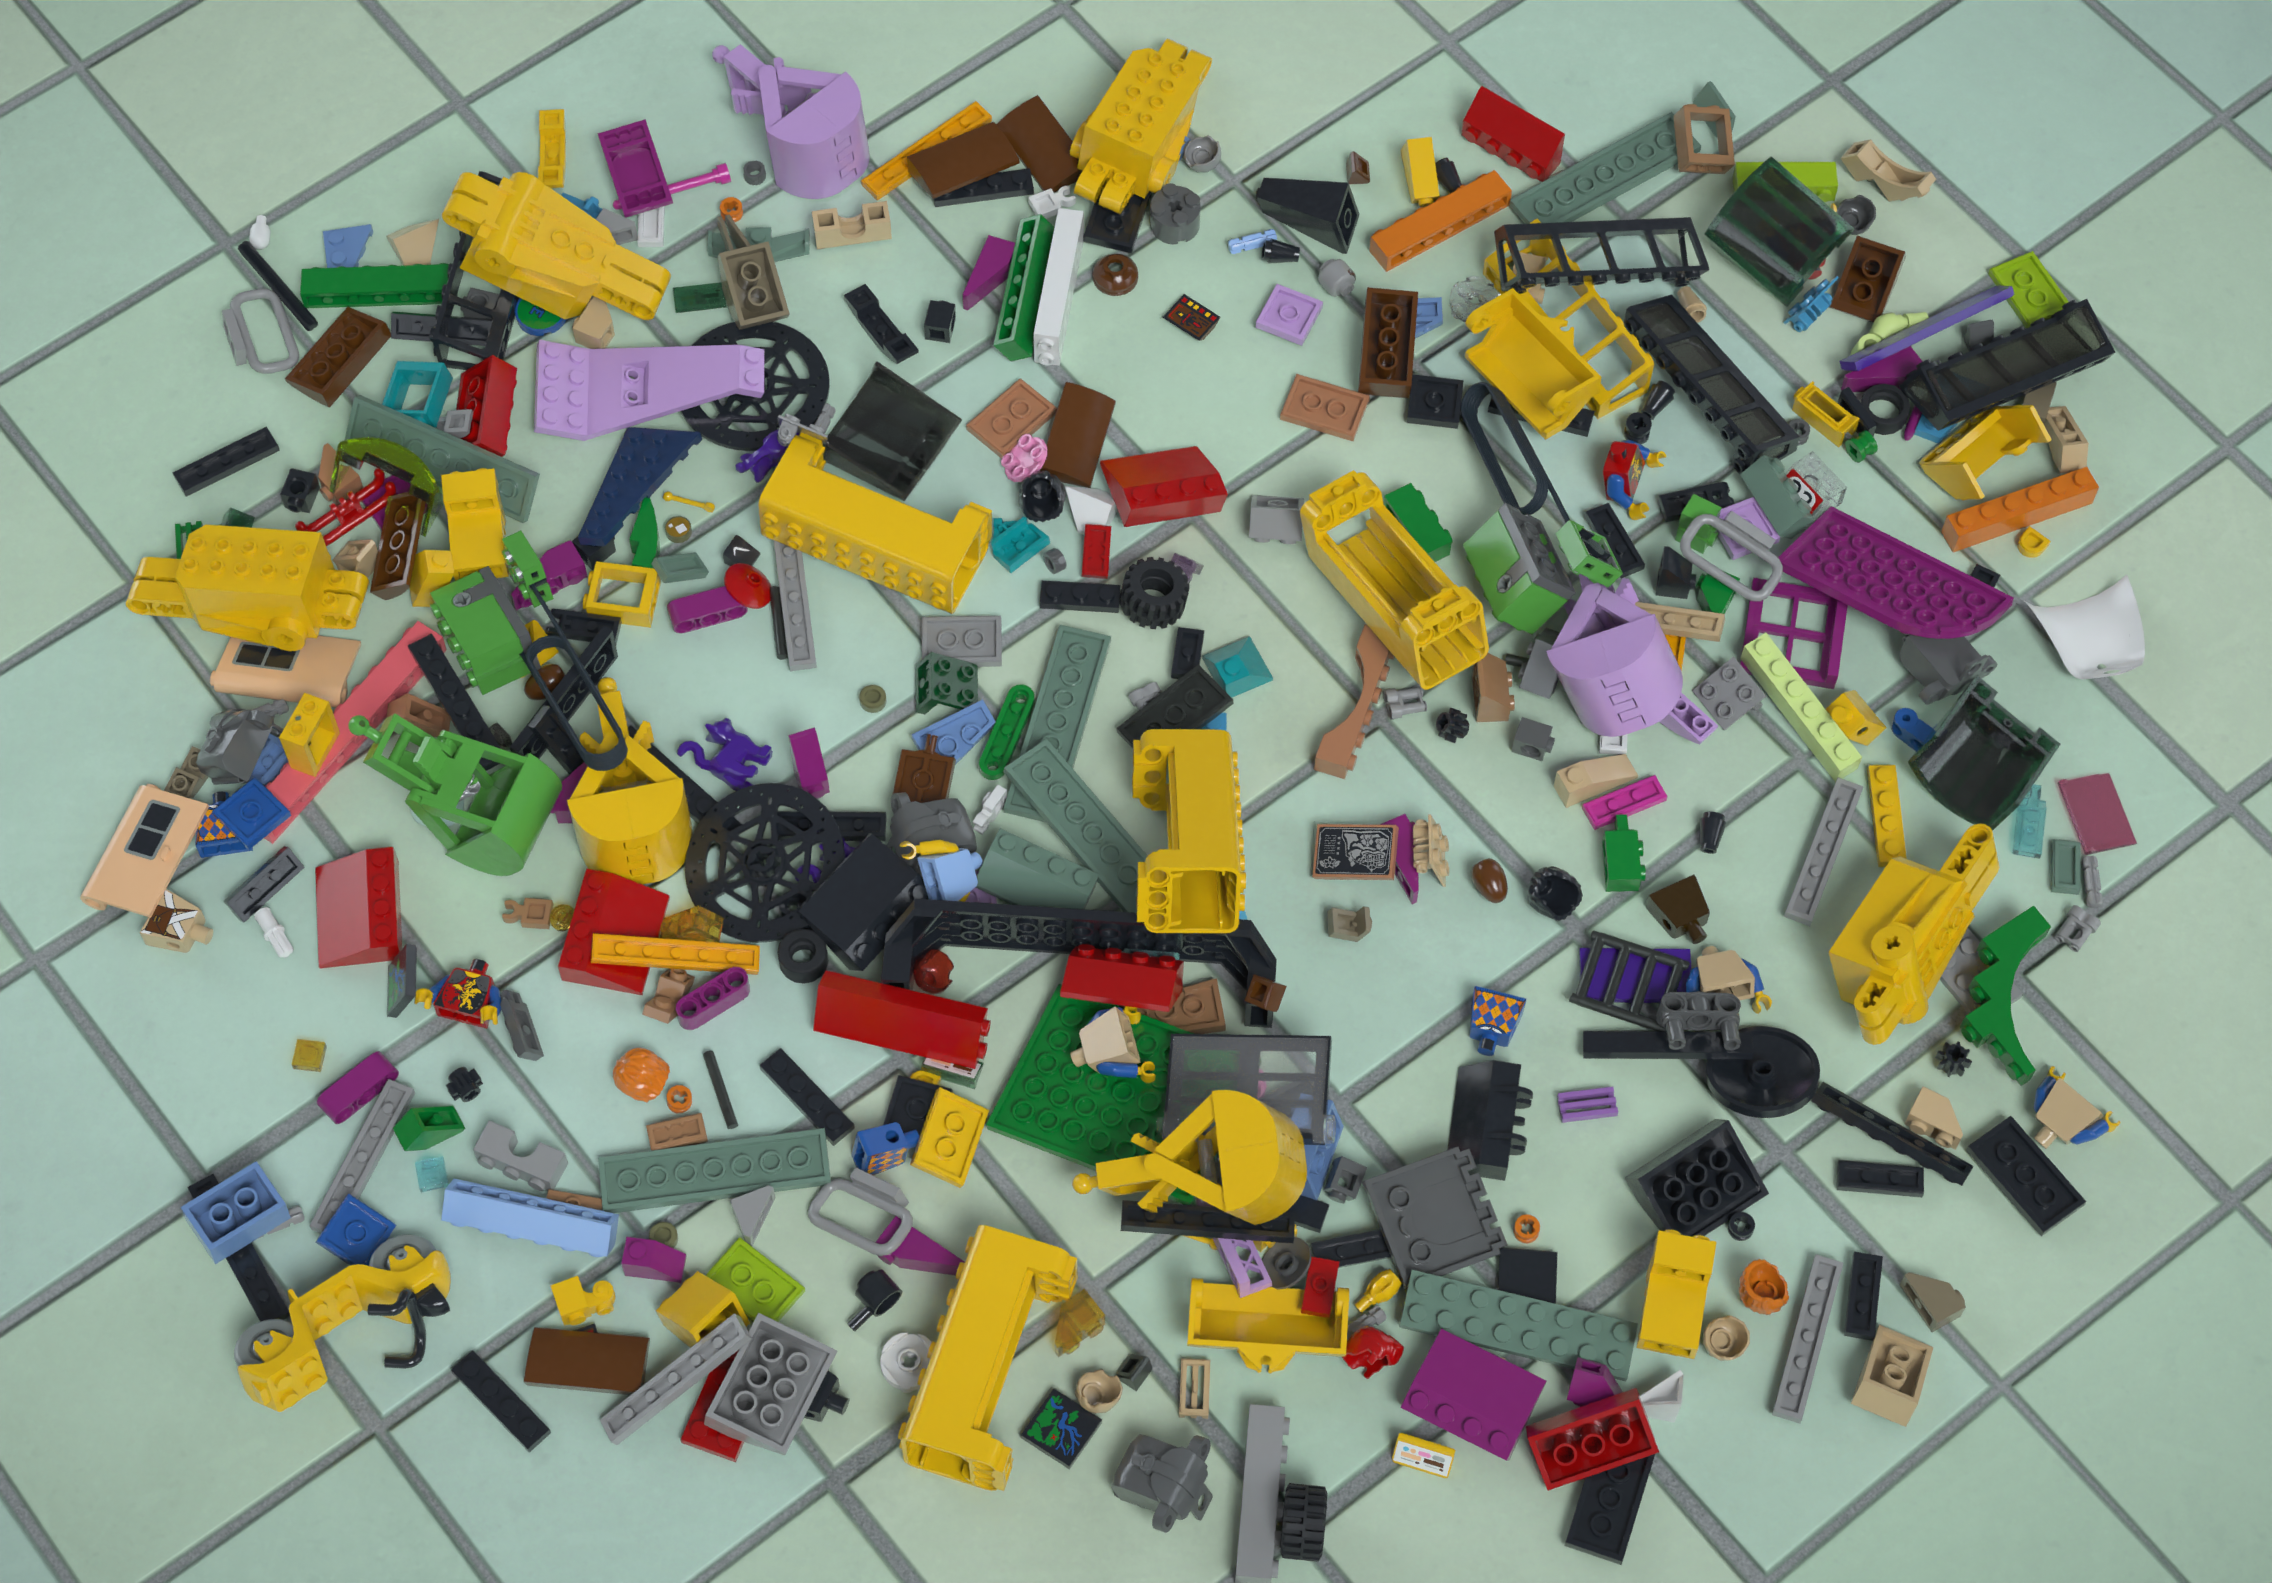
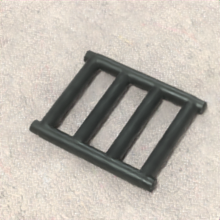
M1592 931L1591 940H1593L1576 993H1572L1569 1002L1654 1031H1666L1657 1023L1656 1019L1640 1014L1656 963L1673 967L1664 992L1665 995L1669 992H1677L1683 970L1686 971L1689 968L1690 962L1602 932ZM1603 945L1618 949L1619 953L1603 1001H1599L1586 996ZM1634 954L1646 958L1630 1009L1626 1010L1613 1004L1629 955Z

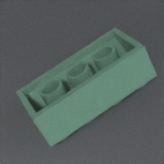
M1000 828L977 875L978 884L975 888L1012 905L1085 909L1094 892L1099 874Z

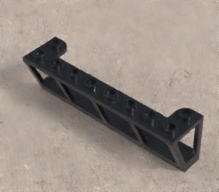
M483 171L478 173V176L494 184H500L502 178ZM459 230L460 240L459 243L456 242L454 245L453 254L455 258L453 263H450L448 266L449 279L448 283L442 287L443 300L442 304L438 305L436 309L437 321L435 327H431L430 342H433V354L437 356L438 362L444 363L447 368L468 370L476 364L447 360L449 347L483 360L492 355L504 360L515 320V306L520 297L501 289L494 310L457 297L464 270L460 269V266L473 240L472 236ZM454 304L493 319L483 350L448 337L447 329Z
M1691 217L1507 224L1494 231L1501 290L1508 291L1513 288L1518 294L1526 293L1527 288L1545 283V287H1554L1568 282L1569 286H1578L1587 281H1592V285H1601L1610 280H1615L1616 284H1624L1632 279H1639V283L1654 281L1655 278H1662L1663 282L1674 283L1675 287H1684L1690 285V281L1700 279V275L1709 271V265ZM1687 232L1700 266H1688L1685 234ZM1678 234L1682 266L1666 267L1664 265L1653 235ZM1645 235L1656 267L1619 269L1607 237ZM1598 237L1609 270L1572 271L1560 239ZM1551 239L1562 272H1526L1515 240ZM1504 241H1507L1517 270V276L1510 281L1507 279L1503 248Z

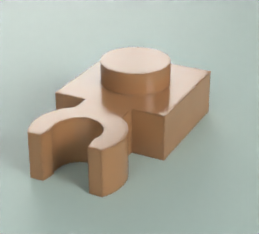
M525 898L524 905H519L514 900L505 901L506 909L514 910L512 914L502 915L505 923L511 924L521 920L523 928L550 929L553 911L552 900Z

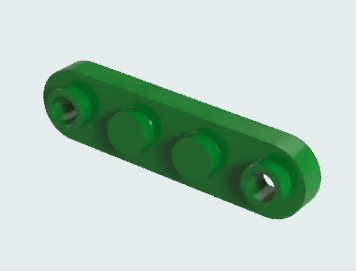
M1016 685L1007 694L979 761L980 773L988 780H997L1003 777L1005 774L1004 767L1009 765L1034 706V692L1029 686ZM1020 699L1025 700V702L1021 704L1017 701ZM991 766L997 767L996 770H989L988 768Z

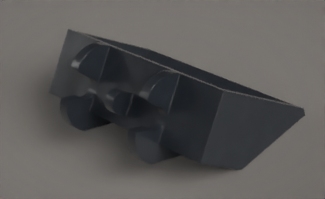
M1492 1060L1459 1067L1447 1150L1459 1147L1460 1152L1470 1149L1477 1168L1468 1171L1470 1176L1479 1173L1483 1178L1505 1181L1509 1155L1525 1153L1527 1138L1513 1133V1125H1525V1118L1515 1116V1110L1529 1108L1532 1102L1530 1099H1533V1092L1530 1089L1519 1086L1521 1064Z

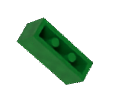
M1409 483L1384 495V506L1434 562L1450 555L1451 544L1453 543L1452 536L1447 529H1443L1439 524L1436 512L1428 508L1420 490H1416L1412 483Z

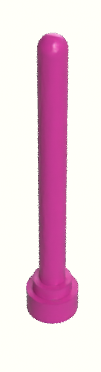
M726 163L716 165V168L712 169L710 173L669 184L668 188L670 194H674L712 182L723 185L731 182ZM619 199L613 202V207L616 210L622 209Z

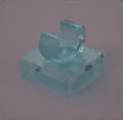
M443 1156L428 1158L415 1163L421 1193L444 1188L449 1185Z

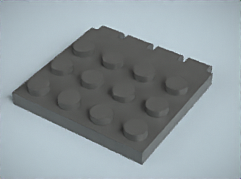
M1455 1147L1362 1182L1404 1290L1408 1287L1411 1270L1444 1276L1501 1254L1500 1248L1508 1245L1500 1226L1493 1229L1490 1228V1224L1498 1221L1490 1199L1480 1203L1479 1198L1487 1195L1480 1174L1476 1173L1470 1176L1468 1171L1477 1168L1470 1149L1460 1152L1459 1147Z

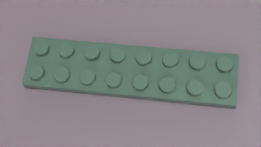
M1672 112L1512 198L1509 206L1524 224H1530L1537 218L1541 223L1573 222L1677 165L1674 114ZM1692 136L1694 153H1698L1701 150V145Z
M362 395L354 397L344 440L345 445L401 470L404 469V471L442 487L441 475L450 474L455 471L468 472L476 471L480 468H494L504 514L521 523L528 521L540 476L539 473Z
M1064 625L1059 626L1020 756L1045 739H1048L1067 763L1074 768L1111 644V636ZM1011 782L1004 805V813L1046 822Z
M1045 739L1004 767L1006 776L1083 866L1099 874L1097 882L1123 912L1137 913L1138 862H1145L1147 854L1048 739Z
M825 1128L598 1158L603 1211L610 1213L734 1198L768 1185L774 1188V1192L824 1186L831 1182Z
M1411 1270L1399 1325V1328L1437 1336L1440 1330L1444 1329L1479 1347L1571 1369L1575 1368L1577 1357L1606 1365L1613 1377L1621 1381L1628 1379L1638 1323L1416 1270Z

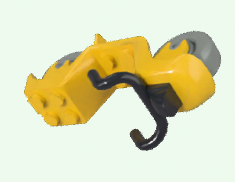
M400 1235L382 1243L372 1254L369 1266L361 1264L348 1266L299 1298L292 1288L287 1290L291 1303L289 1313L292 1323L281 1319H269L258 1322L245 1330L236 1342L234 1359L245 1392L253 1401L275 1411L282 1412L295 1405L311 1392L320 1389L327 1382L328 1378L315 1340L328 1334L332 1329L353 1318L362 1310L367 1311L368 1315L383 1316L404 1324L413 1325L415 1337L413 1354L409 1357L386 1356L384 1366L385 1368L403 1369L417 1366L422 1361L426 1349V1328L423 1317H436L450 1311L446 1297L450 1291L451 1273L444 1254L436 1250L433 1244L423 1237Z

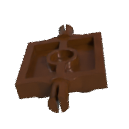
M927 734L924 750L911 751L902 749L893 794L906 792L911 802L916 801L919 803L949 798L956 759L954 757L941 756L935 752L938 736Z

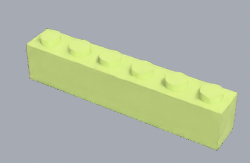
M1764 633L1746 644L1740 659L1835 783L1838 777L1843 779L1857 770L1862 756L1769 635Z

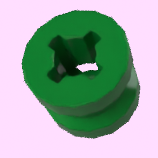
M1865 430L1858 433L1857 438H1850L1845 442L1847 453L1857 463L1865 460L1866 455H1873L1878 451L1876 440Z

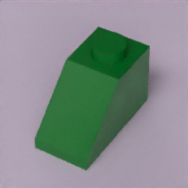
M1702 573L1696 585V588L1699 589L1697 601L1702 611L1726 613L1736 594L1734 590L1708 573ZM1727 573L1737 581H1740V578Z
M454 1106L411 1108L393 1128L404 1151L427 1150L466 1129Z

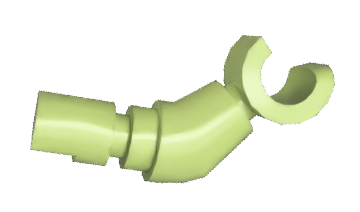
M1893 312L1882 314L1875 319L1869 333L1863 335L1852 348L1851 355L1928 319V314L1926 312L1903 314V316L1900 314L1895 315Z

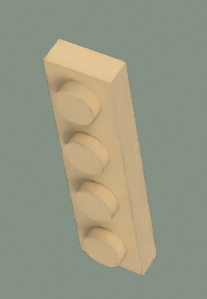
M1642 602L1635 603L1636 606L1646 612L1655 614L1664 634L1720 642L1725 623V614Z

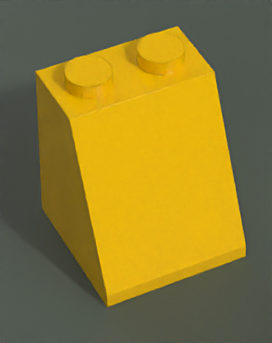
M699 1271L691 1278L686 1279L681 1287L672 1296L666 1298L656 1310L662 1324L690 1348L734 1313L741 1317L746 1327L750 1324L736 1294Z

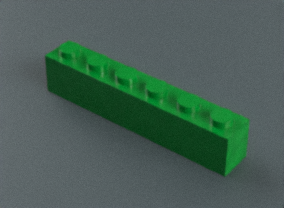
M1042 214L1020 219L993 344L1010 361L1032 357L1034 329L1055 228Z
M449 264L373 267L366 265L362 267L339 266L336 268L313 267L302 269L300 296L306 308L442 304V287L448 283Z

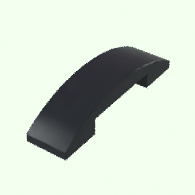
M866 284L844 295L845 301L862 328L881 352L891 361L898 364L919 353L918 348L907 334H902L881 309L879 300Z

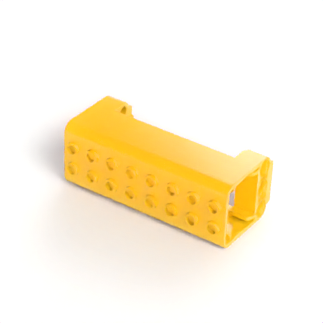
M802 432L799 436H794L760 496L758 506L761 535L953 614L988 550L989 541L992 538V510L970 501L969 505L959 509L955 519L950 523L823 471L826 461L823 459L825 447H823L822 440Z
M1353 470L1309 494V500L1300 509L1309 558L1422 689L1428 690L1479 662L1487 655L1489 644L1482 603L1468 587H1458L1431 559L1384 506L1380 489L1366 473H1356ZM1367 509L1370 510L1371 518L1366 521L1368 528L1339 545L1327 534V531Z
M1151 729L1145 731L1140 740H1133V798H1139L1140 803L1144 807L1151 809V811H1166L1168 849H1158V851L1150 853L1146 857L1145 862H1138L1137 922H1144L1147 930L1151 932L1231 933L1238 928L1239 911H1245V894H1240L1246 889V872H1242L1245 871V855L1243 854L1244 839L1240 837L1242 836L1240 785H1238V753L1232 750L1231 735L1225 730ZM1167 757H1168L1169 784L1166 783Z
M979 1225L975 1236H970L965 1249V1253H968L965 1263L960 1262L956 1273V1279H958L955 1289L951 1288L946 1301V1305L949 1306L946 1316L941 1315L937 1326L939 1336L936 1342L932 1341L927 1354V1358L930 1360L927 1369L922 1368L917 1383V1385H920L917 1396L912 1395L908 1406L910 1416L907 1423H902L898 1439L901 1440L899 1448L902 1449L904 1462L912 1467L985 1490L996 1491L999 1489L1004 1491L1013 1467V1449L1004 1446L1002 1442L992 1438V1434L987 1433L1033 1300L1036 1299L1049 1304L1050 1301L1061 1302L1065 1300L1070 1302L1078 1279L1077 1258L1070 1256L1066 1250L1057 1246L991 1226Z

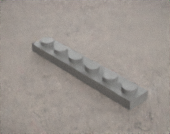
M774 541L790 671L817 668L802 551Z
M1839 777L1837 778L1784 917L1808 926L1811 925L1863 786Z
M390 1079L387 1080L310 1224L311 1230L322 1233L348 1193L359 1200L394 1134V1126L402 1119L415 1095L413 1088Z
M1815 1254L1772 1415L1799 1424L1802 1421L1843 1262Z
M734 1313L602 1417L600 1421L611 1443L615 1445L620 1444L752 1340L741 1317Z

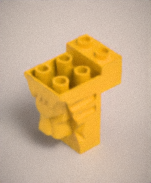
M480 468L476 471H455L450 474L441 475L443 502L448 518L449 542L455 581L476 571L479 572V570L489 566L496 578L509 577L508 565L501 552L505 550L502 539L506 535L504 528L506 518L499 494L495 469Z
M1675 1230L1658 1231L1654 1252L1646 1273L1647 1286L1644 1293L1646 1297L1642 1308L1643 1312L1636 1348L1690 1359L1695 1358L1699 1346L1707 1287L1712 1275L1717 1242L1710 1241L1708 1237L1701 1235L1693 1237L1681 1235L1680 1232Z

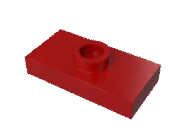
M1085 524L1082 577L1108 579L1112 526Z
M1317 1257L1311 1258L1301 1308L1302 1314L1330 1318L1340 1261Z

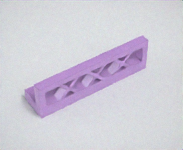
M1196 1198L1197 1206L1215 1207ZM1212 1238L1240 1298L1272 1286V1281L1253 1241ZM1237 1246L1250 1251L1251 1254L1247 1262L1239 1258L1236 1251ZM1248 1270L1260 1273L1263 1280L1250 1285V1279L1247 1275Z

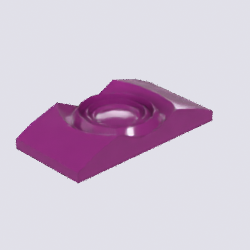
M646 119L598 133L625 218L673 204Z

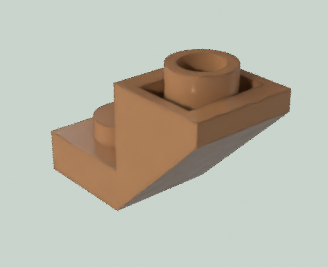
M668 969L659 978L655 996L645 1004L642 1015L667 1024L670 1023L677 1016V1002L689 993L695 977L687 974L683 969Z

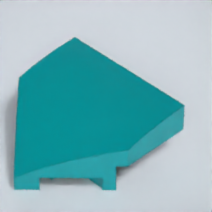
M1022 517L1018 521H1003L1002 518H994L993 540H991L993 557L1010 573L1014 572L1050 544L1049 536L1034 524H1028L1027 517Z

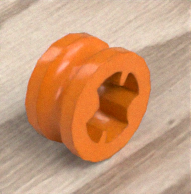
M728 197L721 202L720 211L724 221H726L725 215L729 214L734 222L742 218L743 209L739 199Z
M676 1085L668 1091L667 1106L672 1112L684 1113L691 1107L692 1094L686 1086ZM685 1095L684 1103L681 1104L679 1101L674 1103V1096L683 1097Z
M1521 1215L1515 1222L1513 1230L1515 1238L1521 1243L1528 1244L1534 1242L1539 1235L1540 1223L1532 1215ZM1522 1224L1525 1227L1527 1224H1530L1532 1226V1234H1529V1231H1527V1234L1522 1233Z

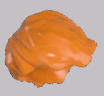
M642 1047L634 1048L617 1060L613 1070V1079L616 1087L623 1093L637 1101L647 1103L649 1100H653L660 1095L668 1079L670 1067L653 1051Z
M1761 1259L1754 1260L1748 1264V1267L1745 1268L1743 1275L1739 1279V1294L1744 1306L1753 1312L1765 1315L1780 1311L1781 1307L1787 1304L1789 1295L1787 1282L1779 1274L1778 1267Z

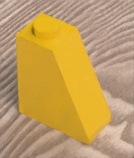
M1432 137L1407 139L1401 149V157L1411 204L1418 203L1420 207L1428 206L1439 198Z
M423 550L416 554L409 587L412 607H430L434 603L430 593L450 584L454 575L451 551Z

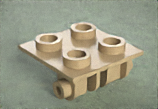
M1428 814V822L1419 819L1413 825V845L1415 846L1413 848L1414 868H1416L1417 873H1426L1427 869H1433L1442 886L1446 887V876H1449V864L1445 860V852L1449 851V842L1447 836H1443L1440 824H1436L1432 815Z

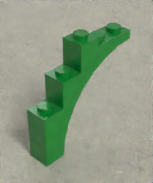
M2034 905L1981 940L1977 948L1978 955L1981 961L1990 967L1976 975L1968 987L1973 1000L1981 1004V1006L1966 1015L1959 1026L1964 1038L1968 1042H1972L1976 1048L1986 1043L1992 1056L1999 1058L2005 1066L2009 1077L2016 1080L2020 1086L2030 1081L2036 1069L2025 1055L2015 1033L2011 1014V990L2015 972L2020 962L2035 945L2046 937L2051 928V925Z

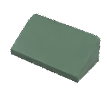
M1707 82L1694 99L1693 104L1697 105V107L1716 105L1720 108L1729 109L1731 130H1733L1736 116L1713 82ZM1705 121L1717 138L1716 122Z

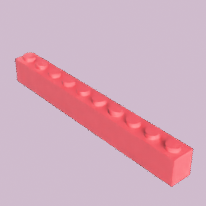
M419 621L413 627H409L396 646H392L387 651L385 658L378 665L371 668L368 677L361 684L353 688L349 698L335 708L333 714L340 734L316 777L292 769L289 762H287L274 781L269 782L265 786L290 811L291 816L264 837V839L273 844L368 738L364 735L356 736L350 732L348 728L350 719L356 715L364 716L368 719L369 725L376 729L387 717L388 704L407 694L424 676L410 653L408 645L432 634L444 653L447 649L441 635Z

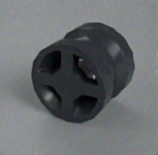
M1640 412L1629 415L1624 430L1625 439L1635 441L1641 445L1646 443L1652 426L1651 419L1648 415Z

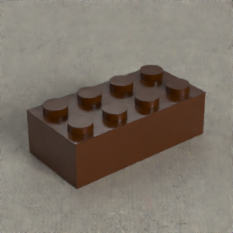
M1367 287L1358 386L1359 393L1409 398L1412 385L1418 292Z

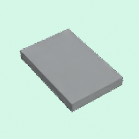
M1001 616L922 617V659L929 653L934 652L976 664L978 667L1002 666Z

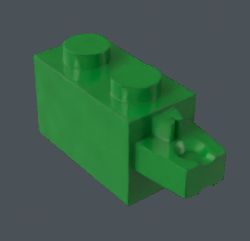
M1616 815L1614 821L1615 830L1605 831L1602 840L1606 892L1639 891L1641 881L1646 879L1645 865L1640 864V857H1643L1644 852L1643 840H1638V830L1629 829L1627 815Z

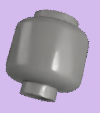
M1330 259L1320 267L1318 280L1329 295L1333 297L1347 296L1353 291L1356 275L1345 261Z

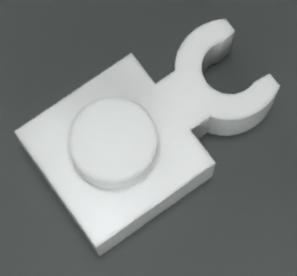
M1063 186L1055 194L1052 189H1048L1028 197V203L1035 215L1042 214L1047 219L1057 215L1058 208H1062L1061 206L1071 207L1075 205L1076 197L1075 195L1065 197L1070 194V187Z
M997 785L993 792L989 791L982 801L983 809L973 820V824H975L973 830L982 835L984 834L990 822H993L1003 809L1007 798V789Z

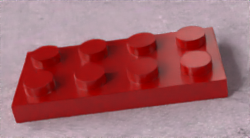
M738 1351L708 1374L680 1439L682 1444L733 1462L737 1461L744 1442L724 1435L704 1425L705 1415Z

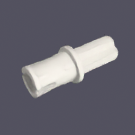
M261 908L254 914V918L264 932V939L270 941L279 957H288L293 952V947L284 934L285 929L283 925L278 924L270 908Z

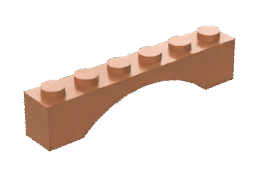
M1367 624L1364 625L1359 638L1355 657L1363 682L1361 697L1348 718L1335 729L1323 735L1315 757L1314 770L1342 779L1346 778L1348 770H1354L1357 756L1354 755L1356 748H1362L1366 735L1362 731L1365 725L1370 726L1374 713L1371 710L1372 704H1378L1382 689L1379 688L1380 682H1386L1389 674L1388 660H1394L1395 658Z

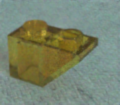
M698 905L663 918L660 927V938L719 943L724 918Z
M1085 1288L1061 1304L1055 1339V1354L1058 1358L1064 1353L1067 1355L1073 1353L1079 1348L1081 1341L1087 1337L1094 1338L1104 1329L1105 1314Z

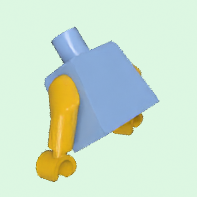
M943 840L920 842V845L915 846L909 841L900 843V847L911 846L912 848L909 854L901 855L905 859L910 860L917 853H921V856L917 857L929 899L966 902L970 891L978 884L975 870L983 864L982 858L978 853L973 852L970 854L968 849L958 848L956 843Z

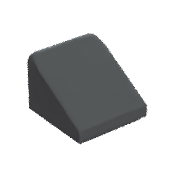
M1993 319L1968 325L1964 337L1968 350L1979 343H1982L1983 346L1990 344L1989 341L1994 338Z

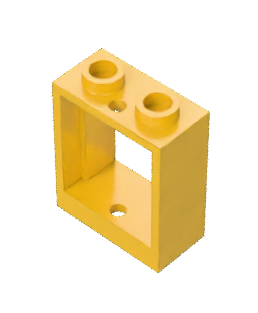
M596 561L594 571L589 572L588 586L590 589L589 594H584L583 609H586L587 613L620 617L622 624L651 628L661 585L660 576L654 568ZM602 579L644 584L640 606L631 607L597 602Z
M304 693L279 737L290 767L316 777L340 734L329 701ZM297 716L301 717L300 720H296L295 718Z

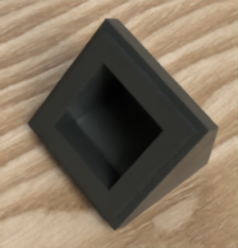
M1130 1354L1116 1375L1121 1382L1137 1392L1153 1369L1151 1361L1147 1356Z

